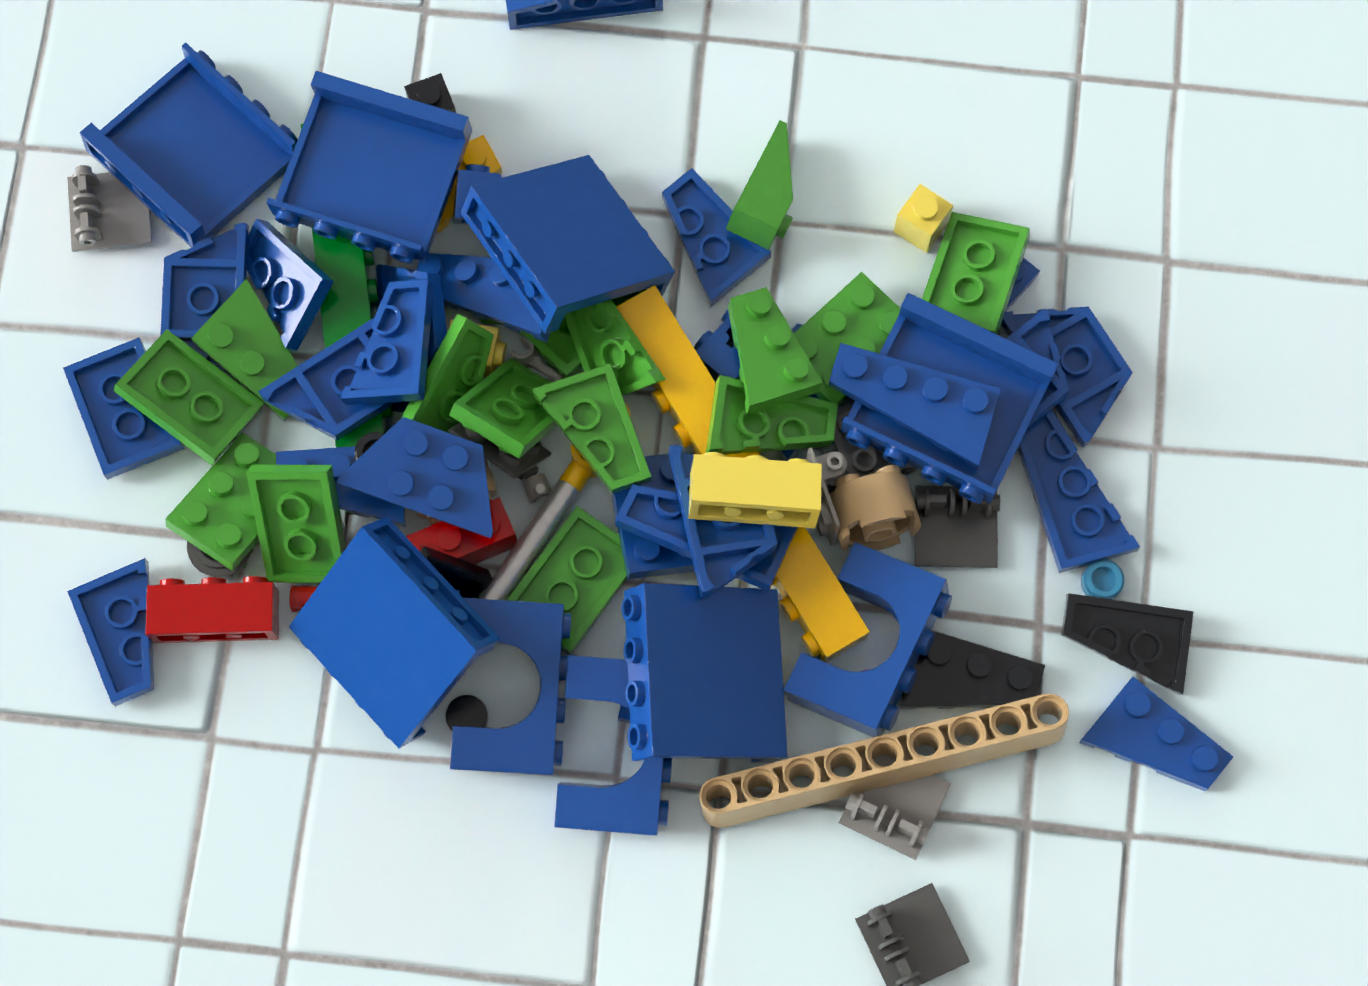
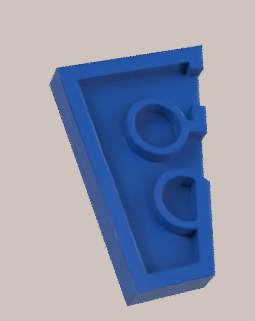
M693 168L689 169L662 192V199L711 307L771 258L770 250L726 230L733 212L732 209Z
M256 219L248 237L247 271L256 289L263 291L269 303L266 310L271 320L277 321L283 331L280 338L285 348L298 350L334 281L268 221Z
M428 279L389 282L370 326L373 329L365 351L359 352L354 364L357 368L350 387L345 386L340 400L345 405L424 400L434 289L433 284Z
M146 558L67 591L111 704L115 707L154 690L152 641L145 635L147 585H150L149 562Z
M1133 676L1079 742L1091 748L1096 747L1112 753L1115 757L1122 760L1132 761L1156 770L1158 774L1202 791L1209 789L1233 758L1230 753Z

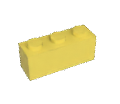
M708 452L703 455L694 454L690 472L688 519L815 528L821 511L822 464L810 463L800 458L779 461L768 460L766 457L759 455L739 458L726 457L718 452Z

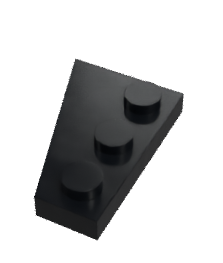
M1071 593L1066 594L1061 636L1179 695H1183L1194 611Z
M931 630L935 633L934 641L926 656L920 654L914 667L917 670L916 680L910 692L904 694L900 709L938 707V709H953L954 707L991 708L1037 696L1045 665Z

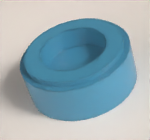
M1107 559L1090 563L1081 577V587L1086 596L1112 600L1122 591L1125 582L1122 569L1115 562Z

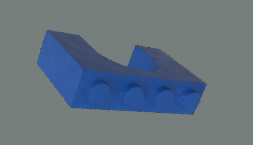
M854 542L837 579L847 594L883 608L896 619L900 626L897 646L891 656L881 665L861 672L846 671L801 652L783 690L790 702L866 735L876 737L883 735L885 729L891 731L900 712V708L896 705L902 692L909 693L917 677V670L914 669L920 654L924 656L928 654L935 637V633L931 630L938 617L943 619L946 616L951 605L952 595H949L947 579Z
M463 598L501 638L498 643L517 647L531 658L539 673L540 693L533 710L523 720L514 725L501 728L453 725L450 769L553 775V766L562 765L563 741L555 740L556 723L564 724L566 698H558L559 681H566L568 656L561 655L562 638H570L571 613H563L564 604Z
M568 655L565 698L614 702L630 710L625 695L628 684V664L625 659ZM672 758L645 759L640 769L632 777L614 785L558 783L554 827L657 836L659 826H667L669 800H661L662 783L671 782Z

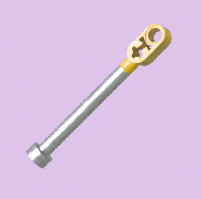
M626 405L627 411H628L629 416H630V419H631L630 410H629L628 406ZM571 445L572 461L479 599L507 600L588 479L598 477L573 445ZM473 663L459 679V682L462 683L473 668Z

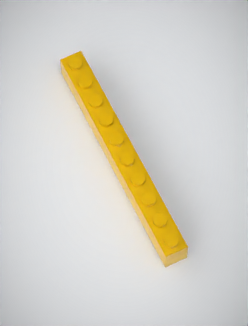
M654 285L616 307L666 379L653 385L655 391L651 394L657 407L663 414L669 411L676 423L672 429L682 447L690 446L694 454L703 455L706 453L715 381ZM759 452L725 454L726 457L739 458L751 455L761 456ZM798 527L772 586L775 585L783 597L779 604L791 623L797 620L805 634L801 636V640L808 653L814 658L819 656L821 661L827 663L864 641L870 631L807 529Z

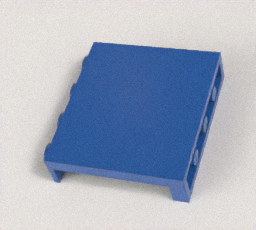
M185 42L181 46L184 54V59L101 130L91 122L79 133L86 151L192 248L197 242L210 236L213 237L286 172L298 139L286 125L278 126L272 121L268 110L262 103L256 99L251 102L243 94L241 86L233 77L221 75L215 69L216 66L212 59L204 51L199 50L196 52Z
M315 71L310 84L314 97L276 199L268 198L266 202L275 216V220L292 228H298L299 224L312 227L314 233L327 239L335 240L337 235L351 239V243L354 246L366 251H374L375 247L389 251V255L394 259L405 263H412L413 259L426 262L473 131L469 117Z
M590 155L472 185L461 210L463 218L545 334L558 330L565 314L644 290L654 285L661 296H663L675 273L669 261L654 244L647 231L641 226L627 207L625 201L618 195L607 180L604 172L599 169Z
M907 293L900 307L899 316L879 354L1001 388L978 470L964 463L965 460L948 450L947 452L931 444L932 441L912 430L904 429L897 425L895 420L879 411L874 412L857 401L854 402L848 416L844 417L841 433L846 434L845 439L859 448L868 449L871 446L883 452V458L894 465L905 467L908 464L922 471L920 475L931 483L942 486L945 482L960 489L958 493L971 502L981 504L983 500L991 504L1059 363Z
M388 517L360 528L289 625V628L300 639L301 643L312 652L327 669L328 673L340 683L355 700L356 704L369 715L383 731L384 735L398 749L425 734L426 731L422 728V725L475 659L492 650L501 639Z
M642 583L625 590L621 611L626 622V641L623 653L628 664V684L625 695L626 701L630 706L628 744L632 749V761H641L648 758L751 759V763H767L787 758L777 590L770 589L768 592L756 588L723 587L710 597L701 599L697 585Z

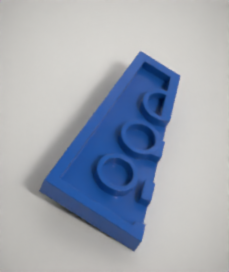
M506 0L509 27L510 30L662 11L663 0Z
M429 253L426 262L419 261L417 271L440 274L444 305L456 310L458 308L471 312L475 317L486 321L491 319L502 323L506 328L516 332L521 330L533 335L535 339L547 343L550 332L546 334L543 332L491 257Z
M840 343L829 380L830 387L874 412L879 411L895 420L897 425L908 431L912 430L932 441L931 444L945 452L948 450L965 460L964 463L978 470L1001 388Z
M1051 409L1027 428L1018 451L1059 573L1087 566L1090 563L1103 559L1108 560L1137 552L1140 549L1138 542L1133 535L1130 536L1124 527L1118 511L1106 499L1097 485L1099 483L1092 471L1087 469L1077 454L1078 449Z
M632 484L615 518V526L692 559L677 492ZM773 525L778 542L776 551L738 576L737 579L769 592L798 527Z

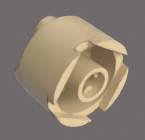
M885 466L874 474L859 477L858 474H847L835 481L836 489L830 494V498L840 522L838 539L842 550L847 551L848 545L853 546L854 542L876 551L887 549L901 543L899 535L909 530L912 537L920 530L921 522L908 478L901 474L899 466Z

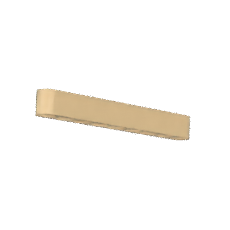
M1042 694L714 777L706 781L699 792L702 815L711 826L725 828L850 796L851 793L865 792L1052 745L1059 742L1065 735L1069 717L1068 705L1058 695ZM1043 714H1050L1055 716L1058 722L1048 725L1041 722L1038 717ZM1003 724H1009L1014 726L1018 732L1013 735H1005L998 731L997 728ZM961 735H971L977 742L973 745L965 746L956 739ZM921 745H929L936 752L930 756H922L915 749ZM885 754L895 759L892 765L885 767L879 766L874 762L877 756ZM839 766H849L854 772L847 777H840L835 775L833 770ZM799 776H807L813 780L809 786L803 788L796 787L791 783ZM759 786L768 787L772 790L764 798H756L750 794L754 788ZM716 797H725L730 800V803L722 809H716L709 805Z

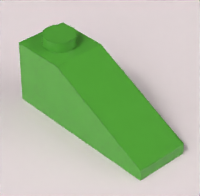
M779 120L737 201L726 227V230L767 250L770 249L776 236L781 239L784 238L793 220L792 216L787 215L793 201L787 123Z

